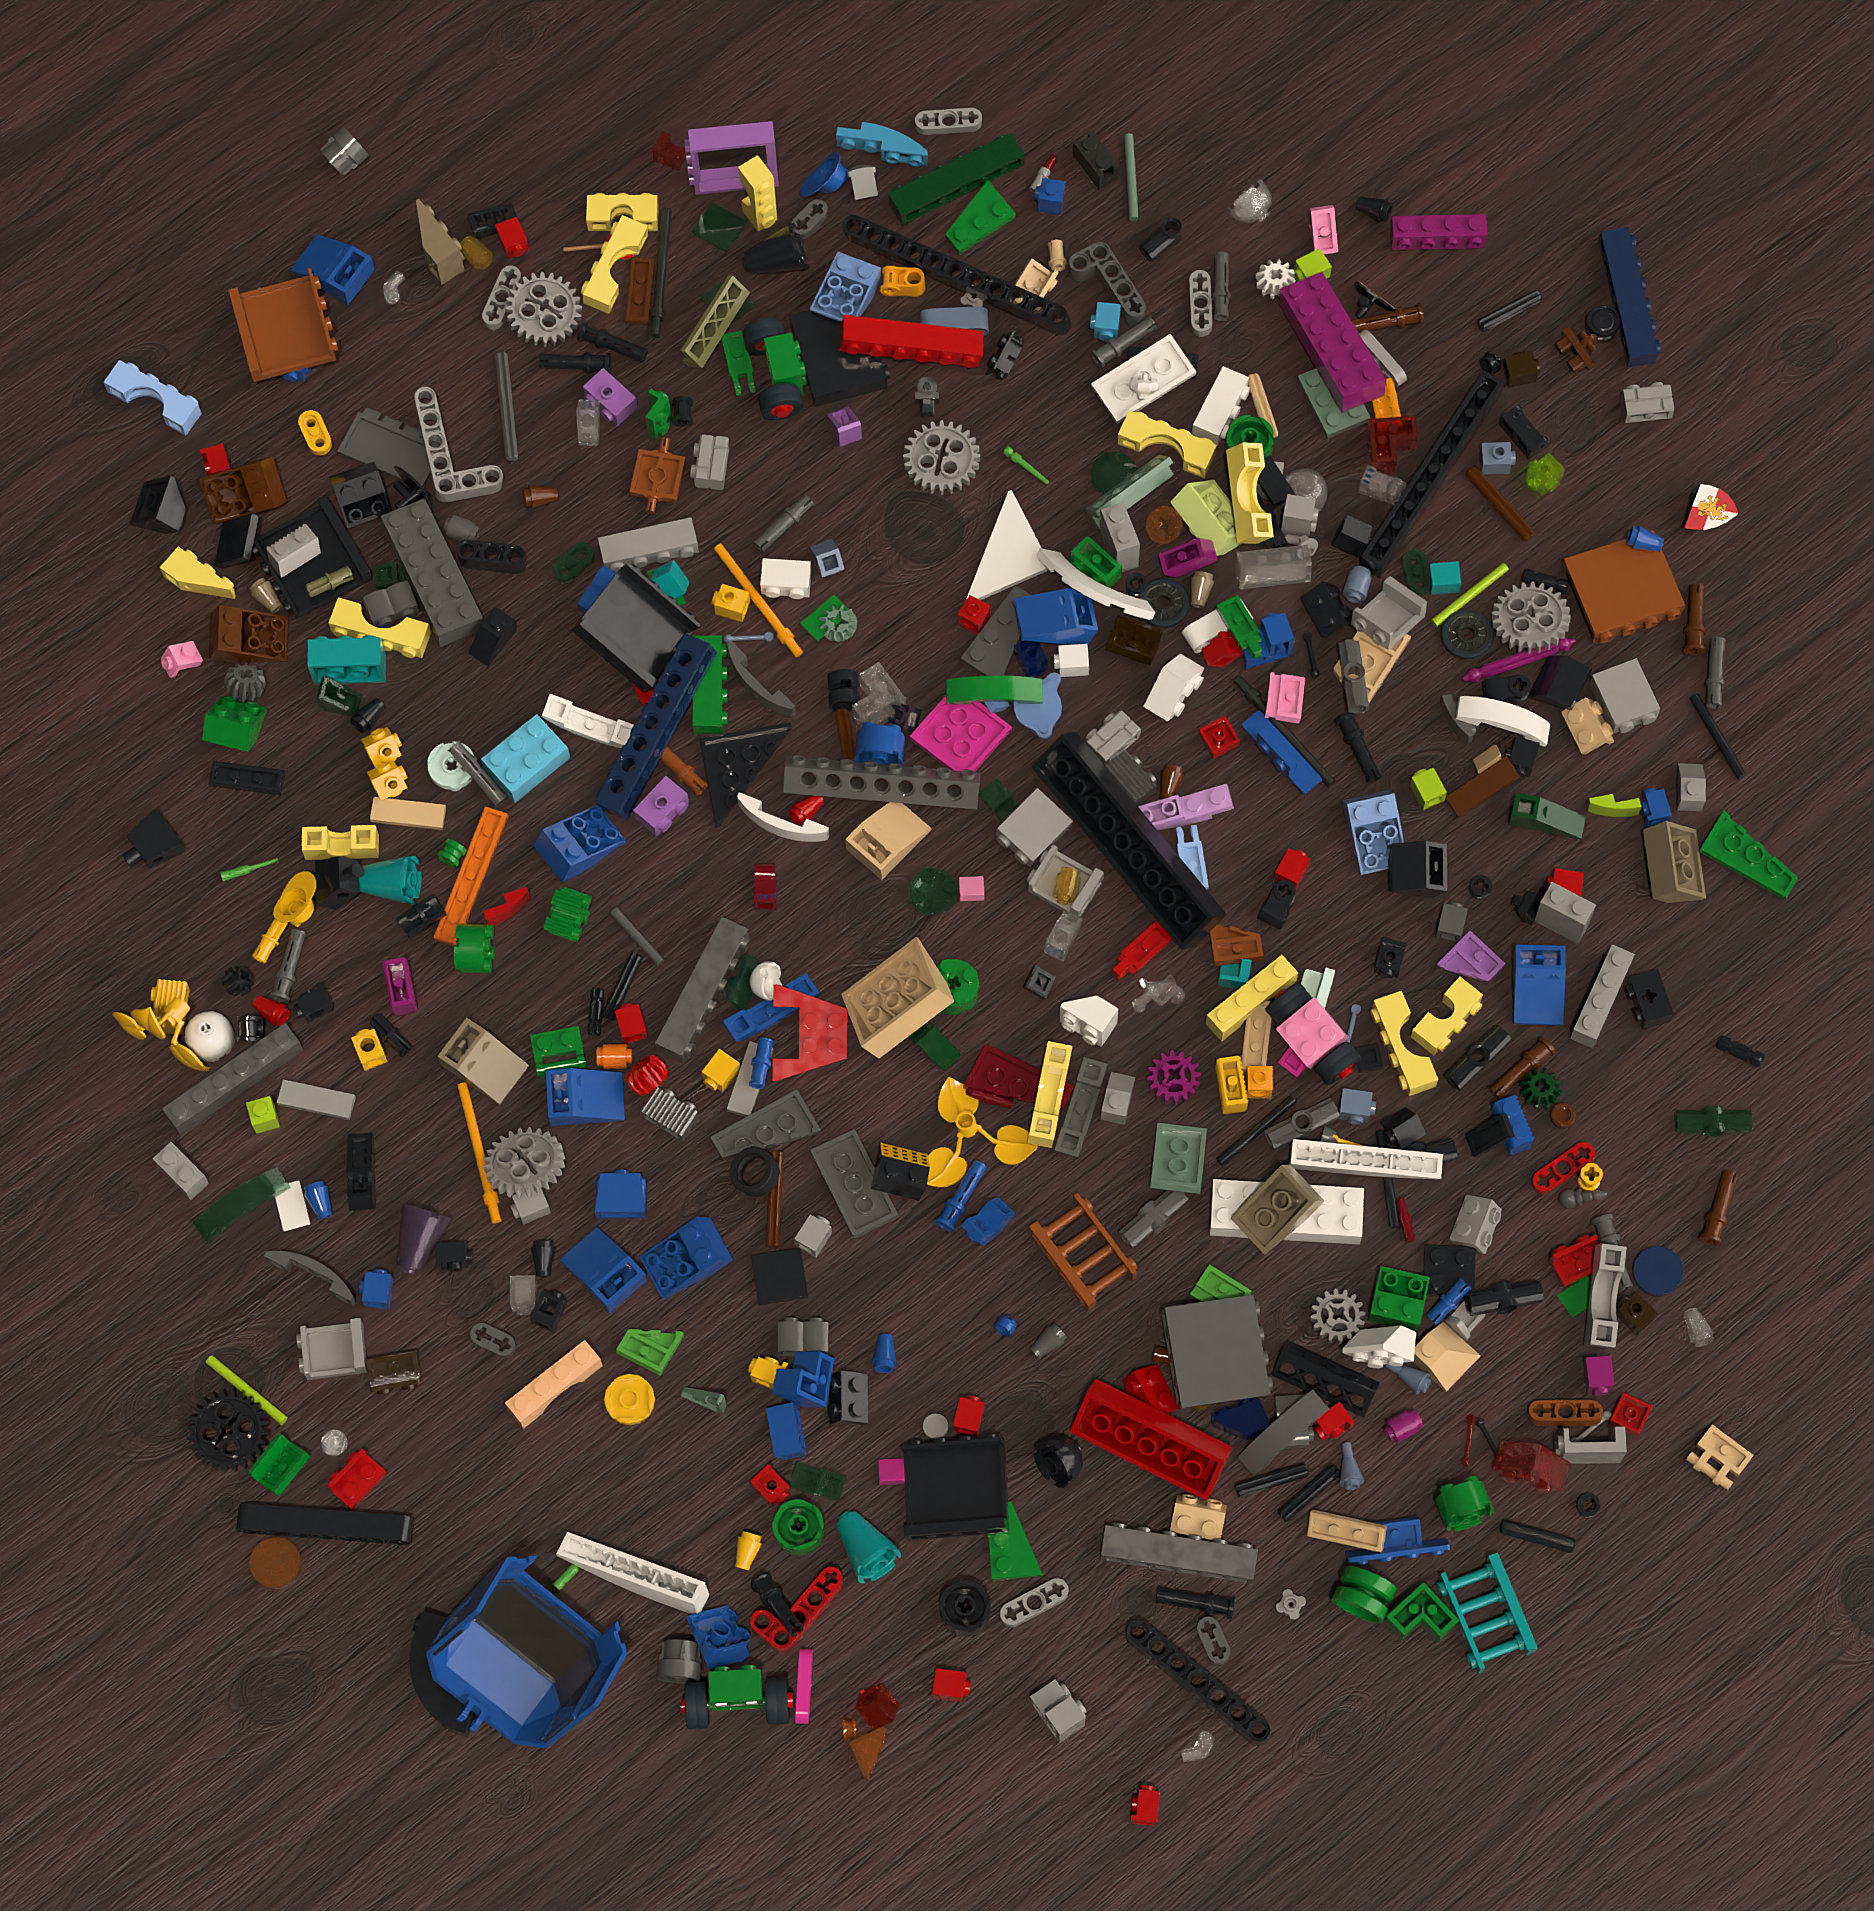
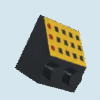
M880 1143L871 1189L919 1201L926 1190L930 1169L928 1154Z

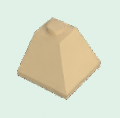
M1444 1322L1430 1331L1415 1346L1414 1363L1422 1371L1429 1372L1430 1378L1445 1392L1480 1358V1355Z

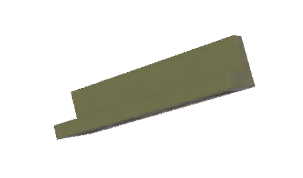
M733 275L727 276L680 350L685 355L683 362L688 367L703 368L750 294Z

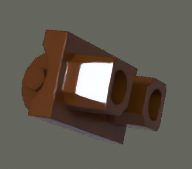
M1570 327L1564 329L1565 335L1556 342V345L1563 355L1573 348L1576 349L1578 353L1567 360L1575 373L1585 367H1588L1589 370L1594 368L1595 364L1585 350L1589 349L1591 354L1597 351L1594 345L1598 341L1596 334L1588 336L1585 331H1582L1579 334L1582 341L1579 342Z

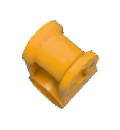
M885 266L882 268L883 285L880 286V292L883 295L918 297L925 292L924 273L919 268ZM913 280L919 281L917 284H910Z

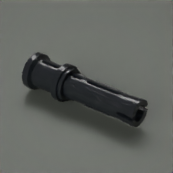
M586 320L582 322L578 330L577 340H585L595 344V347L598 349L605 347L638 360L641 363H644L648 355V349L608 334L606 328L599 329L589 325V322ZM588 332L595 334V337L589 335ZM616 344H620L622 346L630 348L633 350V352L616 346Z
M586 352L583 356L539 354V360H548V362H539V368L583 369L585 373L600 371L604 368L609 374L611 372L610 353L592 355L591 352Z
M1351 712L1344 713L1335 719V723L1340 726L1345 736L1343 738L1345 743L1350 744L1368 784L1373 783V779L1376 782L1382 778V775L1363 739L1364 731L1359 728L1354 718L1355 714Z
M761 1572L754 1576L750 1587L754 1592H758L762 1604L771 1608L790 1636H797L793 1630L794 1627L800 1634L804 1627L782 1599V1591L778 1586H774L770 1574Z
M1158 1587L1156 1603L1204 1611V1614L1207 1616L1211 1614L1227 1616V1619L1232 1620L1235 1597L1231 1596L1229 1599L1214 1596V1593L1201 1595Z

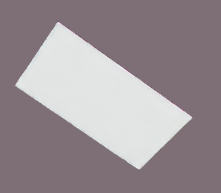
M300 1181L273 1187L283 1231L310 1225Z

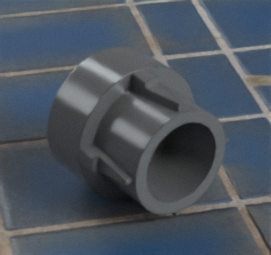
M344 126L340 127L327 139L328 142L320 149L327 160L343 175L352 168L355 169L369 156Z
M676 1639L662 1642L661 1654L658 1655L656 1679L675 1684L700 1682L702 1659H700L698 1644L693 1641Z

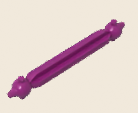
M1559 638L1557 646L1550 643V650L1543 646L1541 647V653H1538L1536 648H1532L1530 654L1525 650L1484 664L1479 669L1469 668L1467 674L1462 679L1463 681L1478 683L1481 677L1488 678L1554 655L1559 650L1567 652L1570 646L1575 643V639Z

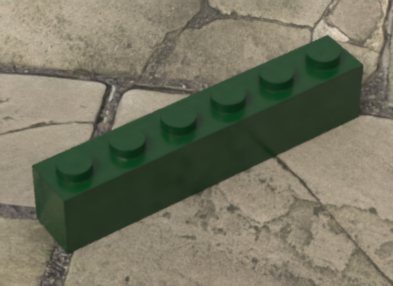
M1012 133L1000 135L993 142L985 146L980 145L973 152L965 156L960 155L949 164L937 166L932 172L924 176H917L904 186L895 187L888 193L889 205L903 226L982 187L987 180L992 182L1024 166L1025 154Z

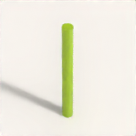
M1505 563L1500 564L1431 619L1433 626L1437 628L1451 614L1461 609L1509 570Z
M213 1355L206 1360V1364L240 1392H244L245 1396H252L254 1403H259L262 1406L261 1409L279 1424L283 1425L287 1421L288 1417Z

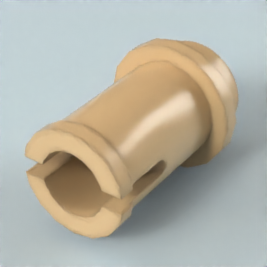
M1052 240L1051 243L1048 242L1047 244L1050 255L1048 265L1052 270L1062 271L1067 264L1063 254V243L1061 240Z

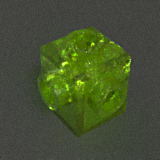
M1547 453L1540 460L1535 459L1528 465L1526 483L1531 490L1537 491L1542 496L1547 491L1552 492L1559 486V481L1563 479L1565 468L1550 453Z

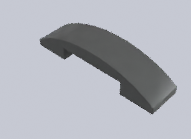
M730 640L727 643L730 662L743 687L753 698L768 709L793 718L796 715L795 705L780 690L771 695L745 668L748 666L747 656Z
M1086 1057L1083 1058L1076 1086L1054 1151L1079 1158L1108 1064Z
M265 1252L264 1258L267 1263L287 1273L295 1265L331 1284L329 1291L333 1297L352 1307L355 1306L356 1302L348 1287L325 1265L307 1256L293 1252Z
M1311 1390L1265 1429L1238 1456L1239 1460L1253 1476H1256L1274 1460L1275 1456L1305 1429L1312 1426L1330 1408L1314 1390Z

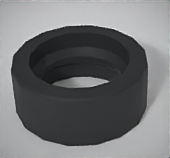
M750 1147L743 1149L735 1156L731 1163L730 1178L737 1189L748 1196L760 1197L768 1194L774 1189L779 1180V1163L774 1156L761 1148ZM760 1158L766 1162L765 1176L756 1185L749 1186L743 1180L744 1170L752 1160Z

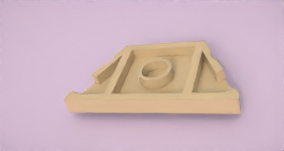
M1357 631L1353 637L1360 644L1369 703L1409 643L1410 635L1405 634L1389 650L1375 643L1372 638L1363 632ZM1339 659L1333 668V673L1342 684L1343 675ZM1355 674L1348 675L1352 679L1359 678V676Z

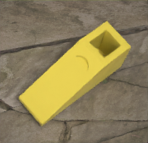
M178 546L160 566L163 577L181 590L232 599L236 597L233 589L234 584L224 576L220 578L216 575V571L209 564L205 563L203 565L197 561V556L188 549L184 551Z

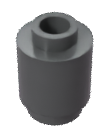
M453 515L452 518H447L443 531L446 532V537L460 542L467 539L477 540L481 527L477 526L473 521Z

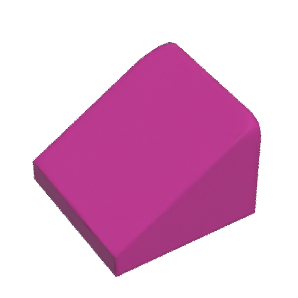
M1290 1046L1278 1062L1296 1077H1299L1307 1067Z
M904 1458L879 1460L880 1485L905 1484Z

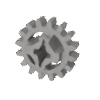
M1334 1289L1333 1295L1325 1291L1324 1299L1316 1298V1303L1319 1306L1312 1305L1311 1311L1316 1314L1311 1315L1310 1321L1317 1322L1313 1326V1330H1321L1319 1338L1322 1339L1325 1335L1328 1336V1343L1330 1344L1333 1338L1337 1339L1338 1344L1342 1343L1343 1338H1346L1349 1342L1352 1339L1351 1334L1356 1335L1359 1332L1357 1327L1363 1328L1365 1323L1360 1319L1364 1318L1366 1314L1364 1311H1359L1363 1303H1355L1356 1295L1354 1294L1349 1298L1347 1290L1339 1294L1338 1290ZM1339 1301L1342 1303L1333 1304L1332 1302ZM1351 1309L1353 1310L1355 1317L1354 1322L1352 1321V1318L1349 1317V1312ZM1321 1311H1323V1314L1327 1317V1321L1325 1324L1322 1322L1321 1319ZM1339 1313L1342 1314V1319H1341V1318H1338L1337 1320L1333 1319L1334 1314H1335V1315H1338ZM1342 1329L1343 1331H1341V1332H1336V1331H1333V1330Z

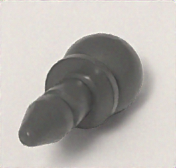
M1580 1188L1576 1191L1565 1189L1559 1195V1202L1564 1208L1571 1209L1577 1204L1583 1206V1201L1599 1200L1607 1196V1192L1594 1190L1582 1193Z

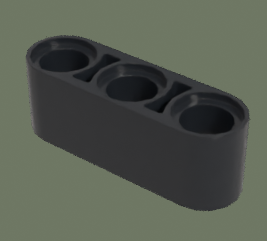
M467 539L460 541L456 547L458 561L462 567L467 569L519 574L527 566L525 552L518 545ZM467 551L473 552L469 557L463 556ZM490 554L497 555L494 559L489 560L486 558ZM513 557H520V560L517 562L510 561Z

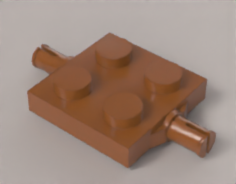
M661 437L659 450L648 451L639 449L629 492L630 496L641 497L647 500L645 509L647 514L649 512L655 514L657 502L677 503L686 457L673 455L668 452L671 440L667 437L666 441L665 437Z

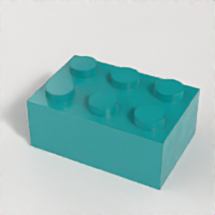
M366 635L363 638L341 636L339 639L316 637L315 639L308 640L307 667L314 685L386 682V653L381 637L377 638L373 635Z

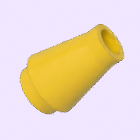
M742 1531L741 1537L738 1536L735 1567L750 1570V1566L762 1545L760 1543L761 1536Z

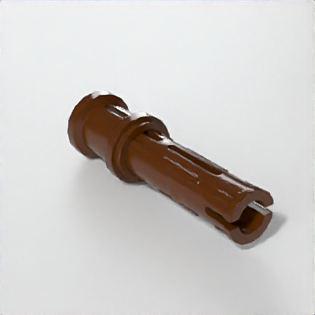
M1417 303L1414 307L1403 309L1397 307L1394 312L1351 319L1358 333H1360L1364 329L1371 331L1396 325L1404 328L1407 324L1417 322L1424 324V315L1421 303Z
M1697 583L1689 585L1688 625L1684 629V634L1687 636L1684 653L1689 656H1701L1705 653V647L1703 646V636L1706 635V628L1703 626L1705 586L1699 583V588L1697 589Z
M1540 1036L1538 1043L1529 1051L1525 1050L1522 1053V1059L1490 1086L1489 1091L1494 1093L1500 1087L1501 1089L1494 1095V1097L1500 1100L1526 1073L1534 1068L1539 1069L1540 1063L1544 1059L1556 1053L1553 1046Z
M1728 1170L1722 1172L1712 1210L1705 1217L1707 1223L1704 1233L1699 1237L1700 1241L1707 1245L1721 1246L1722 1240L1720 1238L1723 1228L1728 1223L1726 1214L1738 1178V1174H1734L1735 1172Z

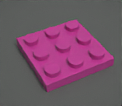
M945 696L910 735V740L950 770L962 771L969 769L976 772L1012 731V726L995 713H990L989 709L980 702L947 704Z

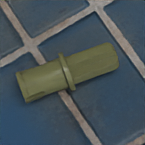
M347 565L330 574L325 573L324 577L306 584V591L310 597L329 589L333 591L335 587L353 580L352 572Z

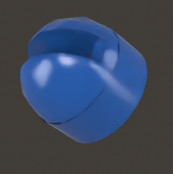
M1003 1315L996 1321L994 1327L1003 1336L1010 1337L1016 1329V1321L1014 1318L1009 1320V1315Z

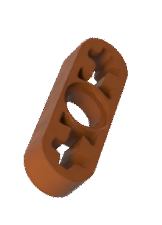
M1537 1400L1529 1406L1528 1418L1536 1426H1595L1602 1420L1603 1408L1595 1400ZM1562 1408H1568L1573 1412V1415L1569 1418H1562L1558 1412ZM1538 1409L1542 1410L1543 1417H1538ZM1551 1409H1554V1418H1551ZM1577 1409H1580V1418H1577ZM1588 1409H1593L1594 1417H1589Z

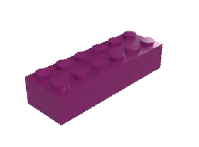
M1323 272L1280 288L1279 306L1340 410L1345 412L1384 396L1386 379Z

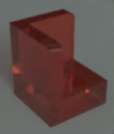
M662 131L652 150L653 159L657 163L679 171L686 158L685 148L672 144L671 135Z
M881 1683L861 1690L855 1709L872 1729H876L893 1723L899 1704Z

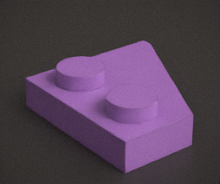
M1469 931L1437 963V966L1443 970L1489 983L1506 966V963Z

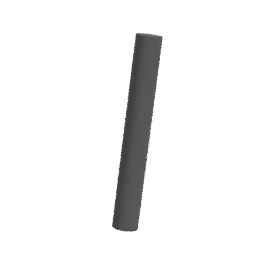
M618 907L613 909L610 913L613 918L657 966L662 965L665 961L664 958Z

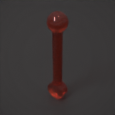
M1472 1414L1466 1417L1468 1430L1465 1455L1461 1460L1462 1465L1465 1467L1471 1464L1469 1457L1473 1425L1477 1421L1476 1416Z

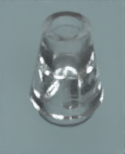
M1698 1308L1687 1310L1684 1316L1690 1342L1694 1343L1696 1347L1708 1345L1714 1340V1331Z

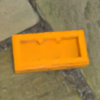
M1387 378L1385 395L1372 400L1377 427L1380 430L1402 423L1394 381L1391 378Z

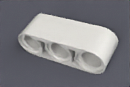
M1245 606L1251 618L1254 619L1249 610L1247 609V607ZM1214 610L1188 625L1182 631V635L1194 653H1200L1202 648L1210 644V640L1219 637L1218 633L1220 631L1229 632L1218 611Z

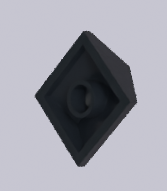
M1548 656L1528 697L1529 699L1572 710L1592 669L1568 656Z

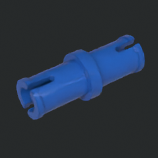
M765 1037L758 1039L756 1055L752 1058L751 1062L753 1069L749 1086L752 1088L764 1089L767 1070L771 1068L770 1055L774 1043L772 1039Z
M1460 1277L1446 1294L1443 1293L1440 1296L1441 1300L1426 1314L1431 1321L1434 1320L1436 1325H1439L1452 1309L1455 1310L1458 1307L1457 1303L1472 1287Z

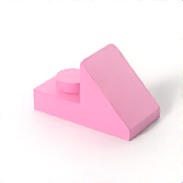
M1334 206L1309 208L1311 220L1309 231L1313 250L1315 251L1320 248L1323 254L1338 252Z

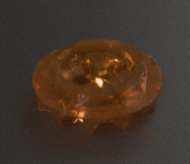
M1169 506L1155 508L1146 520L1148 536L1159 544L1173 543L1180 536L1181 529L1184 527L1181 519L1182 516L1176 509ZM1163 519L1167 522L1172 521L1168 525V532L1164 529H1159L1163 525Z

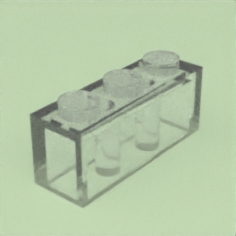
M1308 545L1236 552V577L1239 589L1311 582L1312 560Z

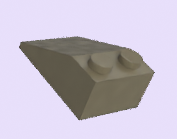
M1281 1165L1231 1217V1220L1263 1254H1267L1306 1221L1324 1202V1199L1291 1165Z

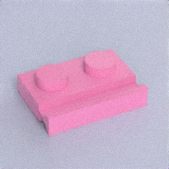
M1274 672L1270 673L1265 718L1274 717L1275 720L1300 723L1305 685L1304 677L1281 674L1280 676L1274 675Z

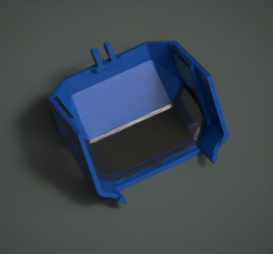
M528 1556L523 1559L507 1557L490 1571L446 1618L428 1648L426 1655L433 1680L464 1704L456 1720L462 1722L468 1717L471 1710L477 1714L470 1723L469 1730L471 1732H475L484 1720L513 1744L547 1749L599 1706L628 1653L625 1643L620 1641L618 1620L604 1632L600 1633L523 1571L535 1561L537 1556Z

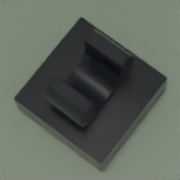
M1528 891L1525 898L1515 895L1511 904L1516 905L1514 910L1519 913L1522 922L1532 925L1541 901L1537 893Z

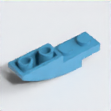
M862 122L861 130L837 128V146L843 149H862L870 153L878 151L881 152V160L891 164L906 163L914 167L927 166L928 151L913 139L893 129L867 122Z

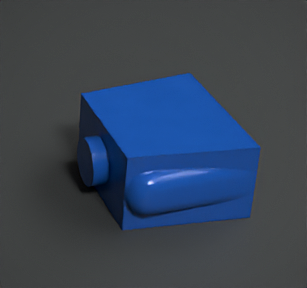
M615 1170L614 1173H600V1177L596 1180V1219L646 1218V1179L640 1173H629L627 1170Z

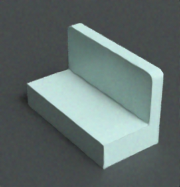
M1325 968L1323 974L1306 969L1301 984L1312 998L1315 997L1325 1008L1335 970Z

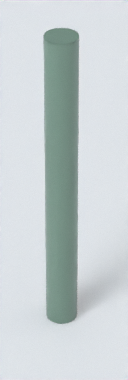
M1128 133L1124 135L1129 220L1137 221L1139 217L1133 134Z

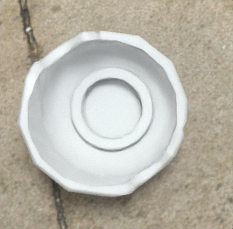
M764 961L757 965L749 979L752 992L764 1000L772 1001L773 985L782 986L779 979L781 975L780 966L772 961Z

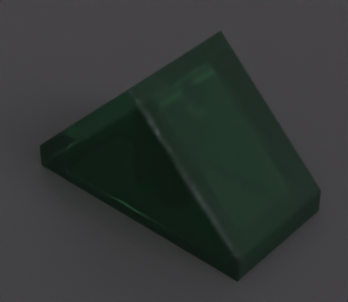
M322 676L316 699L320 710L323 712L353 717L352 713L359 709L362 694L327 676Z

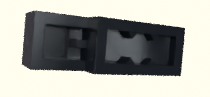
M373 1133L348 1135L346 1173L348 1178L347 1200L349 1211L375 1209Z

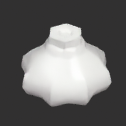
M1143 372V376H1133L1130 379V387L1137 392L1139 399H1147L1149 394L1158 388V380L1147 376L1148 373Z

